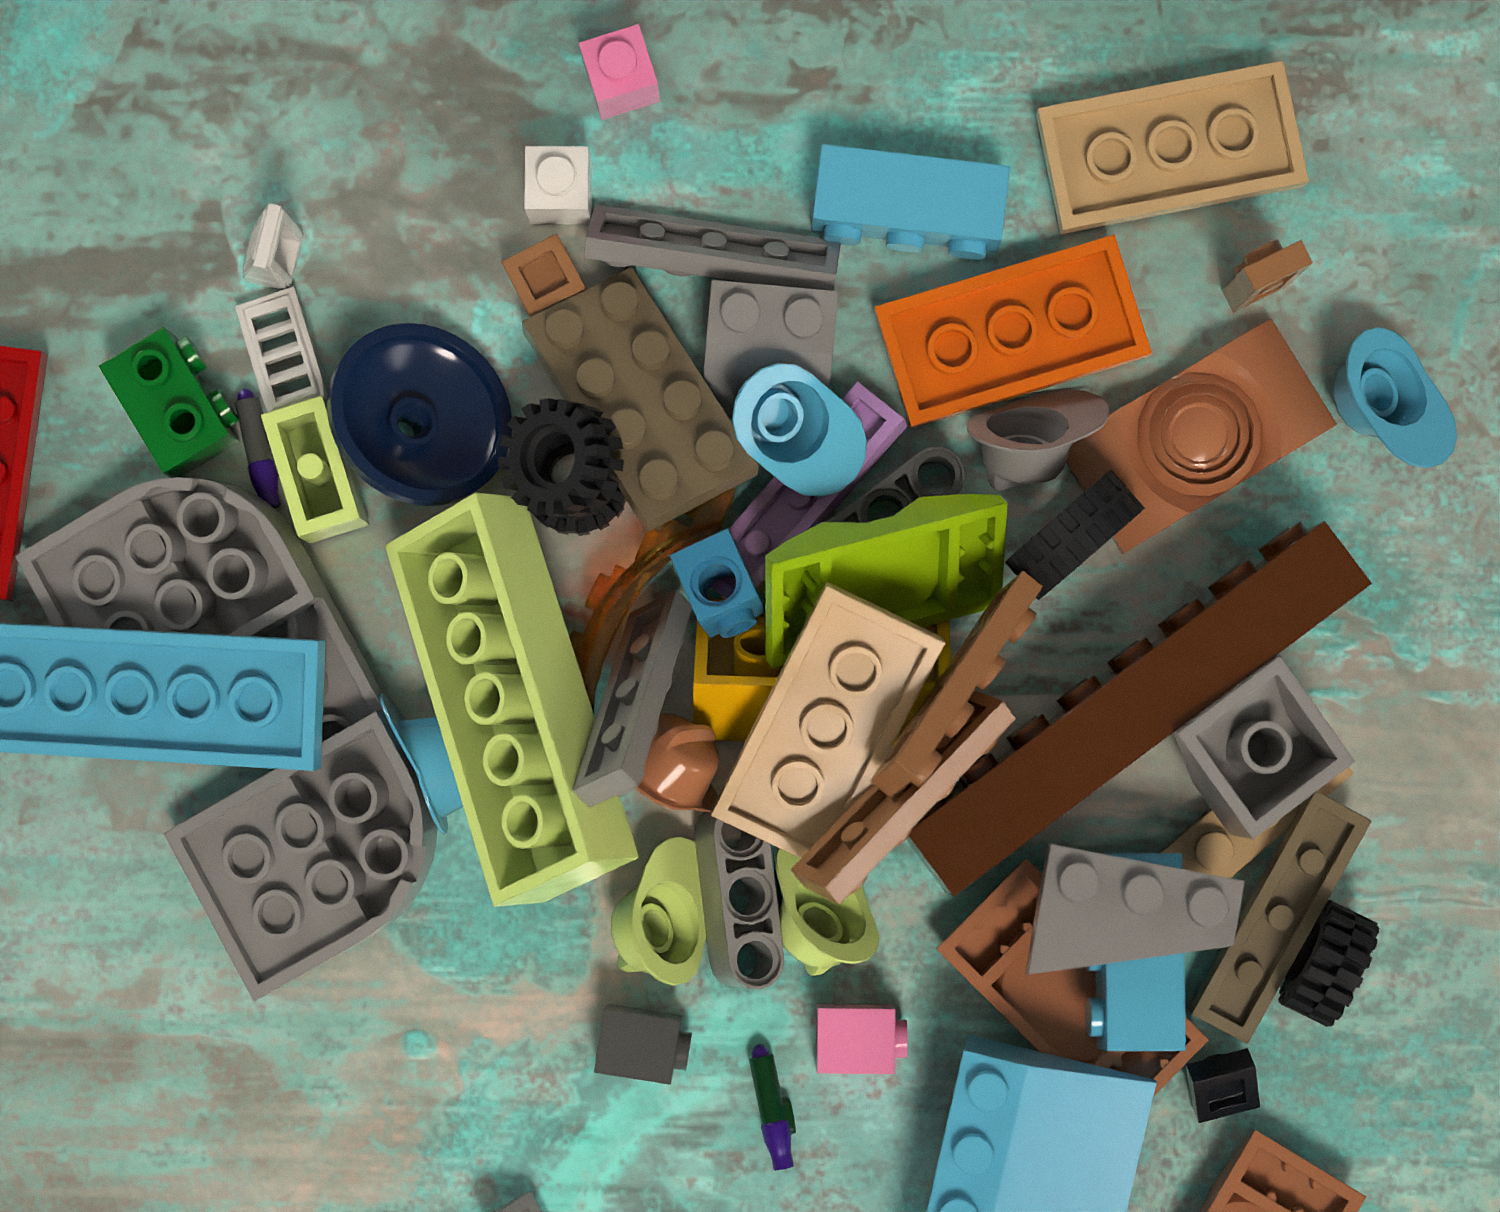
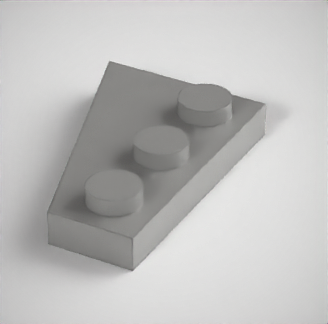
M1049 844L1046 850L1025 974L1029 975L1234 946L1245 881Z

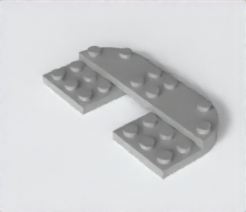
M162 478L141 483L117 494L15 556L53 626L326 640L321 769L315 771L274 769L163 833L253 1001L262 998L365 939L376 935L404 913L420 892L428 876L436 848L437 826L426 804L417 773L383 711L379 699L382 690L300 539L278 511L254 493L228 482L202 478Z

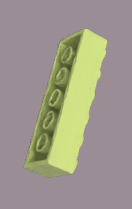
M474 493L386 544L385 548L493 907L544 903L638 859L639 855L620 797H611L589 808L572 792L595 722V716L530 511H527L528 506L518 505L511 498L512 496Z

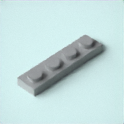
M595 204L586 234L584 258L603 261L615 267L632 265L665 270L667 273L675 276L699 275L725 279L731 282L834 291L841 243L829 242L817 237Z
M677 589L629 614L572 792L589 808L611 797H621L629 794L639 785L644 777L645 762L652 739L659 728L658 719L666 693L672 684L671 676L679 649L685 641L684 633L692 610L691 604Z

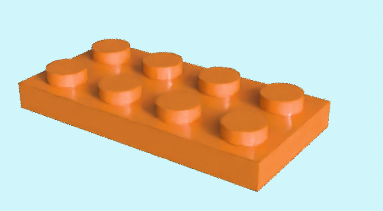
M1115 234L875 306L873 310L910 429L1148 358L1152 354Z

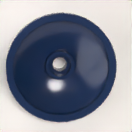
M400 323L376 329L359 339L339 361L330 380L327 395V415L333 439L340 453L352 470L363 481L395 500L420 506H438L465 499L481 489L499 470L498 457H506L509 448L499 446L502 435L512 436V428L507 425L512 419L505 388L493 367L474 347L446 330L416 323ZM398 422L408 424L414 432V437L405 435L399 429Z

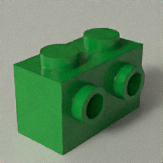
M163 326L98 366L160 470L168 477H183L240 442L231 428V425L238 422L239 418L220 389L210 393L199 375V372L206 369L207 365L187 335L178 340L173 333Z

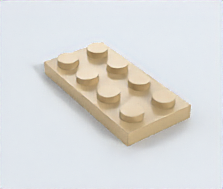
M1284 61L1038 108L1036 112L1060 234L1305 187L1309 182Z
M826 581L711 809V816L802 858L873 784L870 780L888 755L945 644L944 638Z

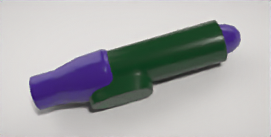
M757 1044L752 1049V1058H749V1064L762 1122L761 1130L764 1142L771 1155L773 1169L775 1171L783 1170L794 1166L791 1154V1135L796 1133L793 1109L790 1099L781 1095L773 1054H770L763 1044Z

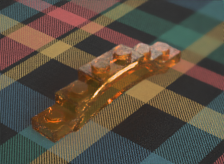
M740 485L684 513L693 518L690 528L670 520L662 525L661 530L653 529L647 532L634 559L635 562L627 569L616 564L610 577L603 573L598 575L584 606L594 612L583 634L573 630L569 636L593 713L595 696L604 662L614 637L630 608L649 582L671 561L669 555L720 532L740 489Z

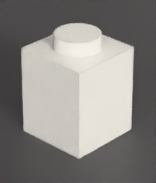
M525 146L524 209L530 224L589 225L593 213V162L589 146Z

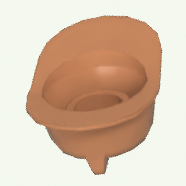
M660 714L658 719L659 728L652 739L645 762V774L635 789L654 803L669 809L696 810L711 813V809L718 797L711 782L716 774L720 760L718 750L714 745L716 736L713 730L707 725H695L676 714Z

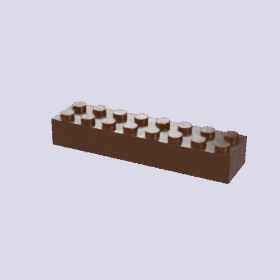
M1300 521L1290 529L1289 527L1258 549L1264 558L1258 565L1254 567L1251 561L1247 560L1242 565L1235 566L1207 588L1214 597L1203 605L1197 598L1191 603L1184 604L1162 620L1157 626L1164 635L1152 644L1147 637H1144L1140 641L1136 640L1110 659L1107 664L1113 670V673L1101 682L1093 675L1089 679L1085 678L1059 697L1056 701L1063 710L1050 720H1047L1043 714L1038 717L1034 716L1008 735L1006 739L1012 748L998 759H995L991 752L980 756L958 779L961 786L944 799L936 802L912 828L910 835L906 839L942 889L953 897L1369 587L1372 582L1328 524L1323 521L1306 529Z

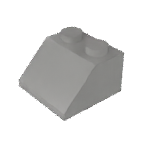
M712 280L706 336L704 380L729 419H732L734 402L738 395V390L744 382L759 369L776 363L795 364L813 374L827 388H830L839 291Z
M1275 656L1174 733L1194 786L1229 835L1248 839H1255L1355 762L1281 656Z

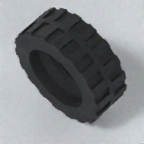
M1110 470L1009 557L1005 563L1016 576L1024 571L1043 586L1036 596V599L1040 600L1124 528L1145 507L1116 474Z

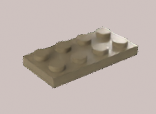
M632 267L522 321L524 336L563 399L599 409L603 412L601 418L611 419L616 426V429L609 433L608 436L621 438L623 449L612 452L613 458L624 460L623 471L611 470L610 475L619 482L618 487L646 533L758 475V463L746 453L736 439L732 422Z

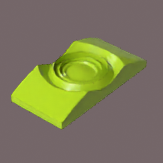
M995 494L919 497L891 517L868 523L822 522L785 541L765 556L767 663L772 669L784 666L826 581L922 628L985 611L996 593L1003 588L1007 501L1001 495Z

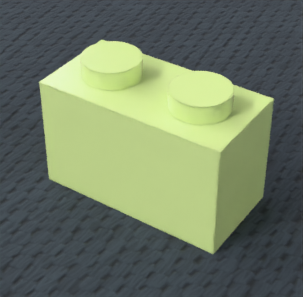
M319 396L261 414L297 536L308 543H313L370 525L354 471L343 458L333 439L327 415V400L323 396Z

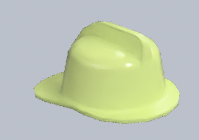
M682 836L663 840L652 849L643 867L637 887L616 904L611 916V934L614 946L619 953L617 965L623 971L650 973L658 981L671 986L687 983L697 973L706 940V929L695 841Z
M778 848L775 862L777 877L783 895L778 910L782 943L785 950L795 959L802 962L807 973L811 976L822 975L832 966L839 965L841 962L856 964L867 961L877 951L880 936L875 920L870 912L863 886L848 895L837 905L805 888L791 871V868L801 858Z

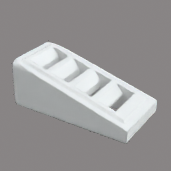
M268 203L252 229L242 269L243 278L247 282L279 290L290 288L292 285L304 236L300 228L282 206Z
M293 286L235 306L267 413L319 396H323L327 400L329 385L296 288ZM284 308L288 309L290 319L259 330L257 329L255 318ZM293 331L295 332L296 342L265 352L262 342ZM298 354L302 355L304 364L274 374L272 373L269 364ZM308 376L311 386L280 396L277 386Z

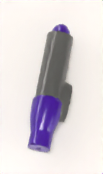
M242 389L238 393L237 401L234 404L239 418V426L248 461L249 477L257 496L269 503L273 508H278L281 506L278 494L279 474L261 418L260 400L258 397H255L251 390Z

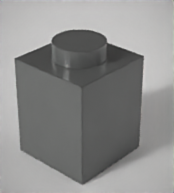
M607 1004L603 1013L594 1073L671 1085L674 1069L684 1071L687 1069L692 1032L680 1031L682 1015Z

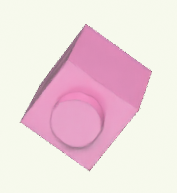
M639 24L579 42L582 60L601 120L661 102L658 82Z
M817 1004V1073L895 1074V1058H907V1020H895V1008L892 1004Z

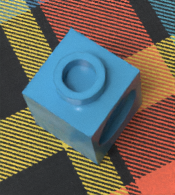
M728 528L669 555L696 618L710 638L717 634H720L722 638L741 634L756 624L755 617L766 612V606L739 545ZM721 577L736 579L735 590L729 598L720 602L707 600L708 588L716 579Z

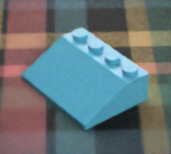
M967 1034L927 1212H1127L1157 1081Z

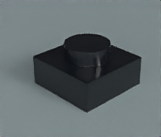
M1248 1048L1226 1054H1214L1204 1060L1186 1064L1191 1105L1198 1123L1260 1108L1256 1067Z

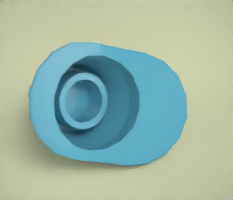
M1380 327L1362 331L1351 342L1346 356V364L1337 368L1334 373V402L1338 414L1345 424L1355 432L1378 437L1395 457L1411 466L1431 468L1443 464L1454 452L1457 440L1455 418L1446 400L1432 382L1418 356L1405 339L1392 330Z
M776 363L759 369L738 390L732 416L736 439L748 455L785 486L802 495L824 497L842 491L857 477L866 455L867 439L862 422L849 405L813 374L795 364Z
M382 692L379 699L387 720L417 773L434 823L442 834H446L448 830L447 816L462 808L463 804L437 717L406 720L390 697Z

